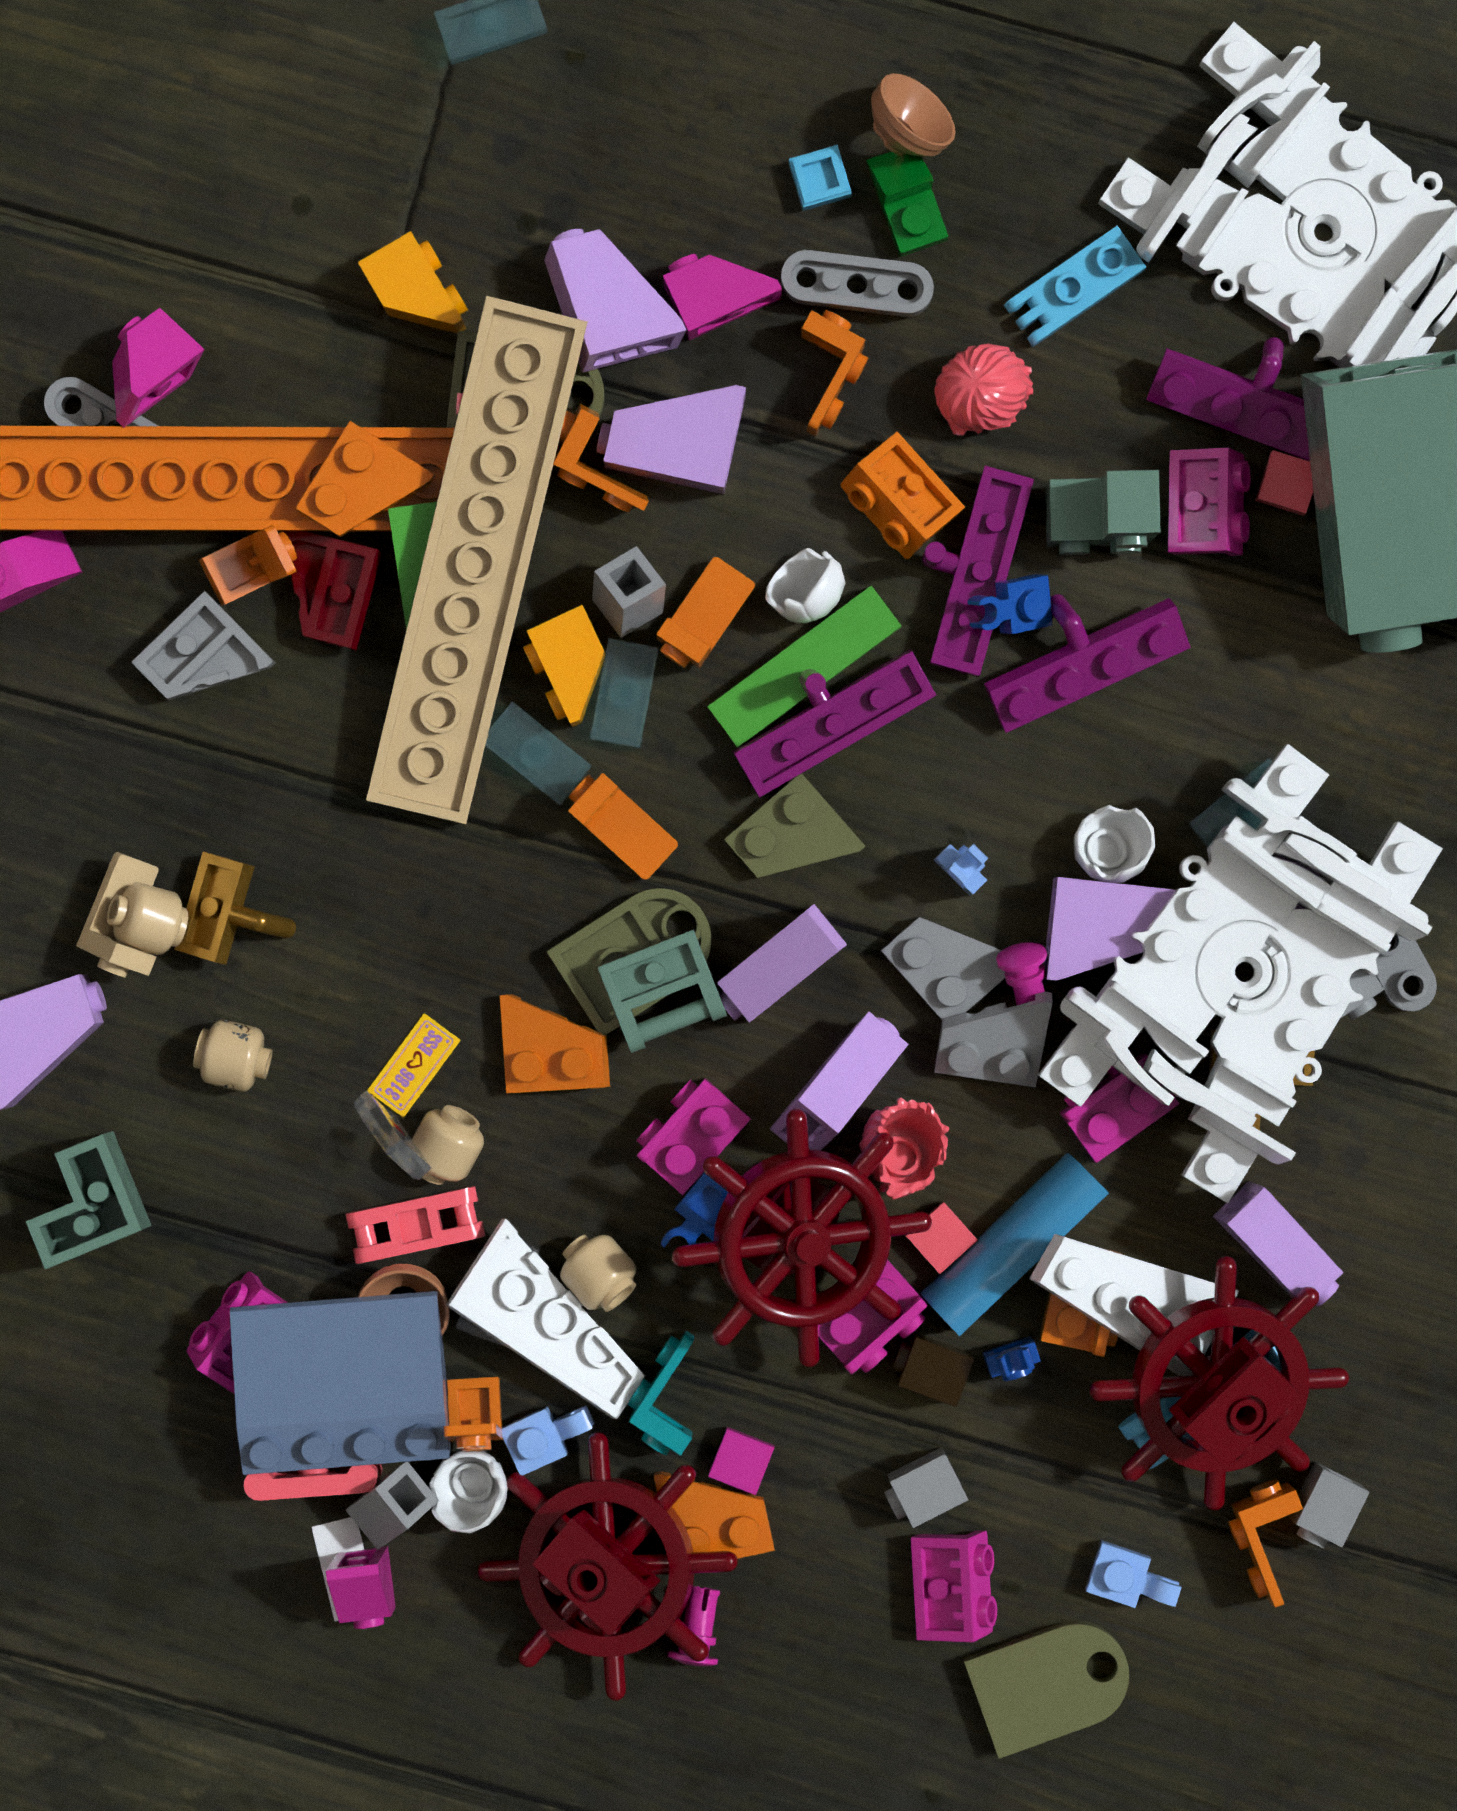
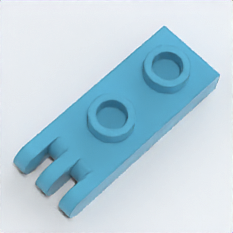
M1117 225L1008 300L1004 307L1010 314L1019 310L1024 304H1028L1031 310L1018 318L1015 323L1020 330H1023L1039 320L1042 327L1036 329L1027 337L1031 346L1034 347L1141 274L1146 269V266Z

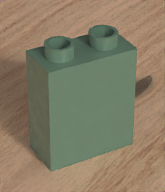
M1457 349L1301 374L1327 616L1348 635L1359 634L1360 649L1362 651L1376 653L1393 652L1416 647L1423 642L1422 623L1457 618Z

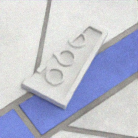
M502 1219L446 1303V1306L612 1419H618L645 1375L602 1327H599L582 1308L583 1305L571 1291L565 1289L550 1272L548 1265L517 1234L518 1231L507 1219Z
M1054 1234L1030 1277L1031 1281L1138 1350H1141L1152 1332L1130 1312L1129 1301L1132 1297L1136 1295L1146 1297L1167 1318L1188 1304L1207 1298H1214L1215 1283L1057 1234ZM1235 1290V1298L1239 1290ZM1212 1329L1190 1340L1204 1355L1212 1342ZM1174 1355L1167 1368L1179 1376L1192 1375V1371Z

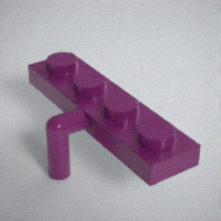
M1273 337L1265 341L1262 360L1254 380L1166 348L1146 400L1310 461L1303 399L1273 388L1282 366L1284 344L1280 339Z
M984 466L960 555L947 552L945 547L939 542H932L926 547L922 556L924 565L928 568L954 575L929 664L979 678L992 630L972 629L970 627V623L979 622L984 618L985 608L983 605H968L967 601L975 595L996 597L995 582L1007 579L1034 479Z
M1055 594L1050 597L1051 612L1063 628L1068 645L984 683L998 721L1005 733L1179 654L1191 648L1177 607L1170 598L1087 636L1080 616L1063 595Z
M907 650L831 695L826 688L825 678L813 669H806L800 674L799 681L812 706L732 752L758 797H761L937 695L911 650Z

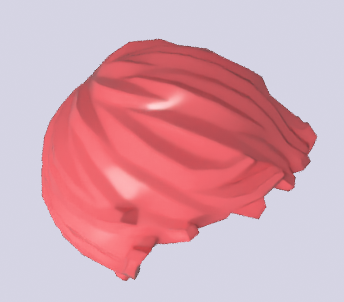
M987 343L979 346H968L964 351L957 352L955 357L942 367V373L937 377L934 387L936 404L948 422L953 434L963 436L967 430L980 434L983 429L991 431L1010 427L1011 423L1016 422L1015 416L1020 410H1024L1027 407L1025 401L1028 400L1029 395H1033V382L1029 377V374H1032V367L1024 365V360L1016 357L1015 353L1005 346Z
M902 1097L896 1100L897 1104L887 1106L882 1110H876L871 1114L867 1124L864 1126L863 1139L859 1143L861 1151L879 1133H888L893 1138V1148L871 1173L873 1179L881 1183L880 1192H886V1195L893 1200L913 1194L915 1191L924 1190L935 1179L934 1167L943 1165L944 1160H946L948 1138L945 1133L949 1131V1126L941 1123L938 1114L935 1113L933 1106L929 1102L917 1103L915 1100L907 1102Z

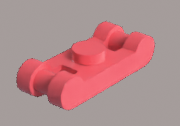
M475 1186L346 1213L348 1229L354 1228L357 1247L353 1248L355 1263L371 1262L486 1236L483 1221H477L473 1202L478 1201ZM454 1207L457 1226L443 1229L439 1210ZM387 1221L391 1240L377 1243L374 1224Z
M381 1464L248 1474L244 1480L243 1487L248 1497L258 1501L359 1494L369 1492L375 1487L382 1475L383 1468Z

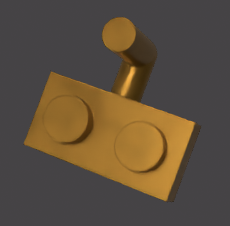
M202 852L186 907L188 911L186 932L181 943L174 950L226 965L237 926L287 939L295 934L296 924L290 918L243 906L255 866Z

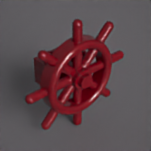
M793 1109L786 1117L787 1152L761 1161L742 1176L716 1156H709L704 1160L702 1164L704 1173L728 1192L716 1219L714 1241L679 1246L672 1253V1261L679 1267L716 1262L723 1281L738 1299L737 1303L713 1331L712 1337L716 1344L720 1346L728 1345L755 1314L777 1325L797 1327L799 1360L803 1366L813 1367L819 1362L820 1358L818 1325L828 1323L845 1315L862 1301L887 1320H895L900 1316V1304L876 1285L887 1263L891 1237L926 1232L932 1225V1219L926 1212L888 1216L887 1208L880 1193L868 1179L870 1174L893 1148V1138L888 1133L877 1134L851 1164L837 1155L819 1150H809L807 1116L804 1111ZM815 1177L830 1179L837 1183L829 1190ZM854 1196L860 1208L862 1220L836 1224L839 1219V1212L850 1198ZM861 1241L859 1252L852 1265L831 1249L832 1245ZM742 1258H747L762 1270V1273L753 1283H751L744 1270ZM817 1265L838 1280L833 1286L819 1294H816L815 1266ZM794 1273L796 1299H785L770 1295L787 1275Z
M1223 1256L1216 1262L1214 1298H1207L1188 1304L1167 1318L1146 1297L1142 1295L1132 1297L1129 1301L1130 1312L1152 1332L1139 1352L1132 1379L1095 1381L1089 1390L1091 1397L1096 1401L1133 1400L1137 1417L1143 1429L1150 1437L1122 1466L1121 1474L1125 1480L1129 1482L1137 1481L1165 1454L1182 1466L1205 1472L1204 1504L1210 1510H1219L1224 1505L1226 1472L1253 1465L1274 1451L1293 1470L1298 1472L1305 1471L1309 1467L1310 1459L1289 1436L1302 1417L1309 1390L1343 1388L1349 1382L1348 1372L1340 1367L1309 1369L1301 1344L1290 1331L1318 1303V1291L1313 1287H1304L1274 1315L1261 1305L1241 1298H1235L1237 1265L1235 1260L1229 1256ZM1234 1326L1258 1332L1250 1341L1243 1336L1233 1346ZM1212 1329L1211 1356L1206 1357L1190 1340ZM1274 1346L1279 1356L1281 1371L1264 1357ZM1174 1355L1192 1371V1375L1163 1377ZM1181 1397L1169 1409L1173 1416L1165 1422L1161 1411L1160 1398ZM1187 1432L1196 1441L1186 1439L1182 1436Z
M596 1432L588 1439L590 1479L573 1484L549 1499L524 1475L522 1476L515 1472L508 1476L506 1480L508 1490L535 1515L523 1536L519 1560L485 1561L478 1567V1576L486 1582L520 1581L525 1602L533 1617L541 1626L520 1651L519 1662L521 1665L528 1668L535 1666L556 1641L576 1652L603 1657L606 1695L613 1701H619L626 1694L624 1655L634 1653L649 1646L663 1634L671 1639L692 1660L700 1662L707 1658L709 1654L707 1644L688 1628L679 1617L689 1600L693 1587L694 1573L731 1572L737 1567L738 1559L731 1551L693 1552L686 1527L672 1508L696 1478V1472L692 1466L681 1465L656 1493L639 1483L611 1477L608 1439L603 1433ZM592 1503L593 1517L585 1510L571 1519L566 1515L567 1512L575 1507ZM613 1503L623 1505L638 1513L617 1539L615 1538ZM654 1528L663 1542L666 1554L633 1555V1551ZM552 1531H554L557 1536L547 1546ZM669 1574L666 1593L662 1602H660L651 1593L661 1581L656 1575ZM553 1593L557 1596L565 1595L567 1598L559 1605ZM636 1609L648 1618L646 1622L639 1626L622 1631V1625ZM579 1615V1617L581 1618V1620H582L586 1625H583V1624H581L580 1622H578L577 1620H575L576 1617Z

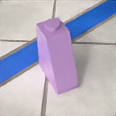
M571 229L557 235L554 241H551L544 261L562 314L588 321L578 360L582 373L678 348L686 332L683 320L600 229L586 233L582 229Z
M734 385L614 411L612 424L602 423L596 453L605 455L603 460L605 469L724 494L746 397V387Z
M1063 877L1053 878L1046 940L1047 958L1044 961L1046 976L1044 979L1057 981L1112 963L1115 956H1120L1124 959L1142 953V945L1131 937L1132 933L1146 931L1176 890Z
M815 904L717 982L723 990L719 994L723 1006L734 1021L743 1015L750 1023L847 945Z
M78 974L0 1001V1110L15 1106L104 1023L101 1011L107 1009L105 997L97 981L90 982L88 974Z
M868 1012L832 1052L771 1126L770 1130L787 1143V1114L793 1109H800L807 1116L809 1150L820 1151L842 1130L908 1046V1043L899 1037L898 1030L889 1021L879 1017L876 1018L872 1013Z
M1248 1181L1231 1198L1229 1203H1226L1213 1215L1225 1230L1292 1298L1304 1287H1313L1319 1293V1301L1316 1306H1320L1338 1289L1339 1284L1335 1280L1343 1274V1271L1265 1187Z

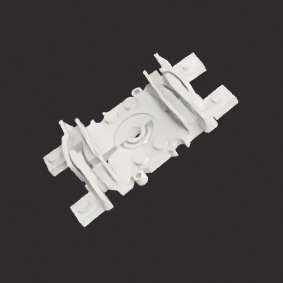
M1233 22L1199 64L1204 71L1236 96L1227 109L1208 128L1197 146L1207 154L1201 168H1189L1188 170L1183 167L1170 186L1128 157L1098 204L1144 235L1138 243L1136 250L1138 255L1148 263L1176 222L1185 227L1187 230L1177 244L1183 253L1182 261L1203 275L1218 274L1211 286L1213 296L1217 300L1228 301L1235 296L1238 289H1241L1244 303L1287 331L1290 345H1294L1299 340L1300 335L1304 333L1315 335L1320 341V350L1314 356V361L1328 359L1340 368L1426 354L1437 339L1436 336L1449 324L1457 313V206L1450 200L1436 201L1434 199L1442 189L1443 182L1441 177L1435 172L1427 171L1420 175L1414 183L1412 181L1411 168L1370 134L1369 121H1364L1356 131H1347L1342 128L1339 122V115L1345 110L1347 103H1332L1324 96L1330 86L1325 82L1320 85L1311 78L1320 66L1321 46L1315 41L1308 49L1303 46L1295 47L1282 62ZM1248 109H1252L1271 126L1252 139L1233 160L1232 156L1257 131V128L1247 124L1250 118L1242 114ZM1224 168L1247 188L1257 179L1283 202L1280 205L1259 193L1244 199L1249 191L1243 188L1238 191L1221 182L1217 177ZM1424 182L1430 183L1432 190L1426 189ZM1318 224L1328 225L1332 230V238L1328 241L1318 240L1314 234L1315 226ZM1434 272H1435V275H1434V277H1433V279H1432V282H1431L1429 288L1427 289L1425 295L1423 296V298L1421 299V301L1419 302V304L1417 305V307H1416L1415 310H1414V309L1412 308V305L1417 301V299H1418V298L1420 297V295L1423 293V291L1425 290V288H1426L1427 285L1429 284V282H1430V280H1431V278H1432V276H1433V274H1434ZM1220 283H1227L1230 290H1222ZM1386 286L1389 289L1384 294V288ZM1440 313V315H1439V316L1435 319V321L1431 324V322L1434 320V318Z
M1289 744L1284 745L1253 788L1239 778L1230 779L1221 789L1224 793L1262 820V822L1255 830L1236 816L1228 825L1221 829L1207 848L1208 863L1202 857L1196 855L1186 857L1181 861L1179 866L1180 874L1185 880L1194 881L1192 885L1176 889L1146 931L1132 933L1131 937L1139 941L1143 948V955L1138 962L1129 964L1120 956H1115V972L1096 997L1083 987H1074L1068 992L1060 1004V1009L1064 1015L1077 1025L1075 1028H1072L1038 1074V1076L1080 1107L1111 1066L1164 1105L1169 1106L1175 1098L1170 1093L1195 1104L1188 1119L1207 1130V1133L1181 1175L1226 1203H1229L1258 1154L1275 1164L1292 1161L1296 1152L1253 1127L1257 1119L1254 1116L1257 1113L1279 1127L1290 1107L1293 1108L1297 1102L1292 1098L1296 1092L1293 1083L1294 1076L1304 1083H1313L1318 1080L1322 1072L1321 1065L1316 1059L1306 1056L1310 1051L1323 1048L1349 1003L1363 999V996L1353 991L1350 986L1352 973L1358 969H1363L1370 975H1377L1376 958L1380 952H1387L1391 947L1389 943L1395 934L1408 941H1416L1424 936H1428L1432 927L1428 925L1427 914L1410 904L1443 849L1402 823L1394 822L1370 864L1356 857L1357 853L1320 830L1304 817L1299 816L1328 778L1329 774ZM1274 854V855H1278V856H1281V857H1283V858L1292 860V861H1294V862H1296V863H1298V864H1300V865H1302V866L1308 868L1309 870L1313 871L1314 873L1318 874L1319 876H1316L1315 874L1311 873L1310 871H1308L1307 869H1305V868H1303V867H1300V866H1298V865H1296V864H1294V863H1291V862H1288V861H1285V860H1282V859L1273 857L1272 855ZM1192 862L1198 865V872L1195 875L1191 874L1188 869ZM1299 903V904H1300L1301 906H1303L1305 909H1294V908H1295V907L1297 906V904ZM1241 962L1250 963L1254 969L1253 977L1247 982L1240 981L1235 975L1236 966ZM1216 1014L1221 1017V1020L1211 1039V1044L1218 1057L1203 1086L1192 1078L1185 1076V1073L1190 1074L1202 1057L1205 1058L1209 1053V1050L1199 1044L1196 1039ZM1143 1027L1161 1051L1177 1065L1175 1068L1155 1049H1151L1143 1069L1137 1063L1128 1047ZM1309 1064L1312 1071L1309 1075L1305 1076L1302 1069L1304 1065Z

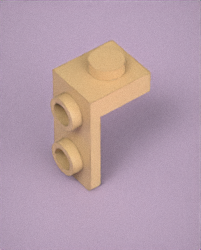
M119 852L114 853L76 946L99 957L97 967L124 978H126L129 969L149 976L156 956L118 943L114 936L113 925H109L107 922V913L111 900L115 895L122 896L127 887L135 882L153 886L159 870L152 864Z

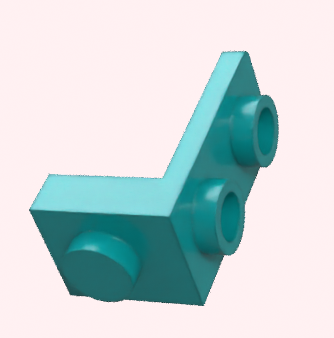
M688 1331L683 1333L680 1340L672 1335L655 1359V1362L662 1366L652 1383L643 1378L627 1403L628 1406L634 1409L630 1415L629 1422L645 1432L641 1439L664 1455H667L670 1450L682 1455L692 1440L693 1431L653 1406L658 1395L694 1341V1335Z

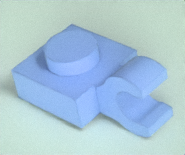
M949 844L934 859L969 896L973 895L987 881L980 871L985 867L984 862L988 857L975 844H972L969 848L963 845L958 851Z
M587 1405L555 1420L548 1406L502 1426V1437L519 1474L523 1476L567 1456L569 1451L564 1440L592 1429V1425L595 1422Z
M1101 1540L1085 1589L1086 1592L1136 1608L1140 1594L1176 1607L1182 1587L1179 1586L1178 1581L1147 1572L1151 1561L1150 1556Z

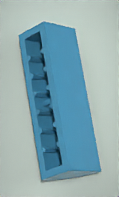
M1067 1152L981 1234L975 1244L935 1278L921 1292V1295L959 1336L962 1335L1041 1259L1054 1234L1064 1237L1109 1194L1108 1191Z

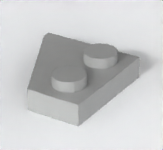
M206 591L132 661L135 667L168 700L270 669L276 664Z
M918 917L880 950L941 1020L966 1013L1005 978V971L999 969L996 962V957L1002 950L921 917Z
M1042 992L1035 994V1001L1007 1008L1004 1002L985 1007L984 1010L976 1014L962 1013L944 1018L942 1020L935 1059V1073L1036 1087L1052 1008V993Z

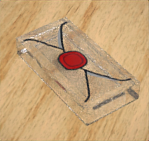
M367 1090L353 1102L355 1104L354 1108L384 1152L413 1179L420 1180L432 1168L399 1120Z

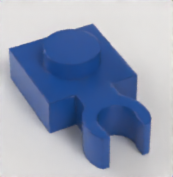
M1033 574L995 582L996 597L975 595L967 601L968 605H983L985 608L984 618L979 622L970 623L972 629L993 630L999 626L1000 633L1016 634L1053 626L1048 575Z
M703 1173L674 1209L685 1218L684 1222L679 1226L669 1229L663 1236L661 1245L665 1247L674 1236L684 1237L688 1245L696 1244V1240L701 1233H704L714 1241L716 1219L728 1192Z
M1030 1336L982 1352L991 1377L1001 1375L1003 1381L1024 1377L1032 1373L1035 1363L1041 1362L1035 1342Z

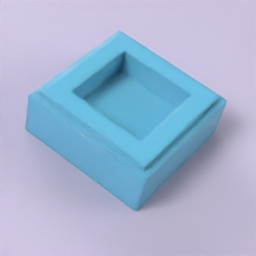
M838 145L789 159L788 163L802 211L852 196Z

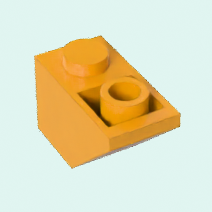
M410 231L358 262L388 316L458 334V331L466 329L460 315L467 312L468 309L455 286L451 284L444 288L435 271L443 266L428 240L418 244Z
M583 605L527 630L532 643L523 647L535 674L546 671L554 688L546 692L545 695L557 720L567 717L572 727L581 724L606 657Z

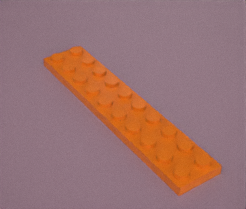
M0 426V531H260L274 525L277 531L331 532L296 510L295 507L346 427L126 426L123 428L122 426ZM361 427L435 474L431 483L417 489L389 508L436 502L438 500L454 428ZM388 509L372 516L349 532H391Z

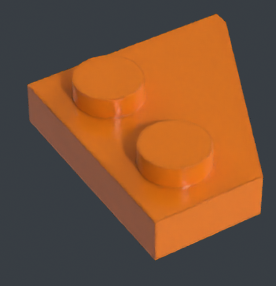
M349 421L295 509L341 537L361 525L362 522L383 512L417 489L431 483L435 474Z
M500 995L506 1093L610 1087L607 1035L568 1021L566 1017L550 1010L536 1007L521 1000L516 995Z
M663 1471L654 1473L657 1492L671 1477V1473ZM694 1481L672 1506L686 1527L693 1552L731 1551L739 1559L775 1551L764 1497L741 1491L734 1492L722 1489L721 1486Z

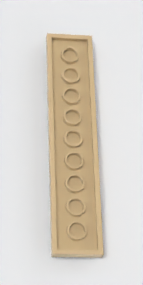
M486 296L366 801L463 824L467 823L588 321Z

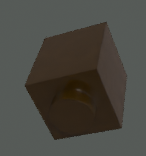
M913 1332L910 1343L900 1342L891 1370L899 1372L896 1378L898 1386L957 1407L974 1357L967 1351Z

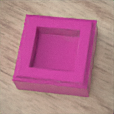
M727 1427L708 1477L756 1495L775 1446Z

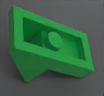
M888 152L866 160L899 257L948 241L949 236L932 191L934 180L922 157L908 154L899 156L893 152Z

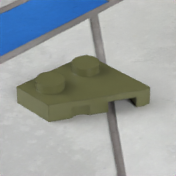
M802 773L790 781L724 839L757 878L857 853L865 847L862 841Z

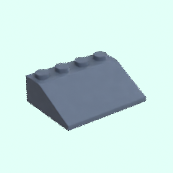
M437 1291L230 1307L236 1424L243 1475L450 1458L451 1442L444 1438L443 1426H449L448 1388Z

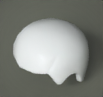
M810 548L801 550L777 570L767 585L766 601L789 621L795 623L815 621L826 616L838 604L846 583L840 563L827 551L822 552L823 556Z
M1111 805L1104 806L1081 821L1073 838L1075 859L1086 873L1095 880L1109 883L1125 882L1141 873L1155 849L1154 827L1143 812L1137 808L1124 810Z
M458 1451L451 1454L450 1458L443 1459L434 1472V1477L429 1482L431 1491L439 1500L431 1511L435 1519L453 1532L470 1534L488 1526L502 1511L507 1499L508 1486L502 1466L496 1462L493 1456L485 1451Z

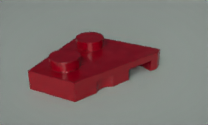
M306 531L284 532L290 539L297 559L293 561L296 572L291 574L294 592L300 600V610L298 613L303 636L308 639L356 651L383 552L375 548Z

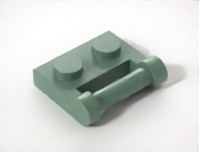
M694 930L598 967L631 1053L646 1048L645 1042L711 1017L715 1021L727 1016ZM698 983L703 998L637 1024L631 1009Z

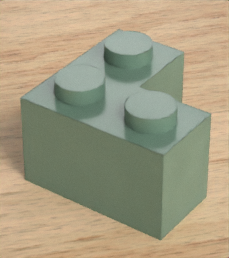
M1159 470L1106 471L1102 478L1050 479L1045 486L1046 547H1059L1060 555L1090 554V546H1110L1111 554L1141 553V548L1146 547L1160 533Z
M114 1131L101 1134L55 1153L74 1202L26 1221L45 1269L152 1226Z

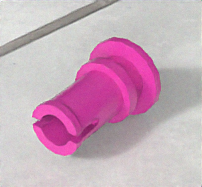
M1025 942L1014 944L1003 949L996 957L998 968L1005 971L1006 983L1013 987L1016 1005L1035 1001V994L1045 992L1042 980L1046 976L1043 962L1047 958V952L1045 947L1039 943Z
M693 1586L685 1608L683 1623L703 1640L710 1650V1645H716V1637L712 1636L720 1590ZM680 1648L679 1651H668V1657L686 1665L701 1667L718 1664V1659L710 1657L709 1654L705 1660L697 1662L692 1660Z

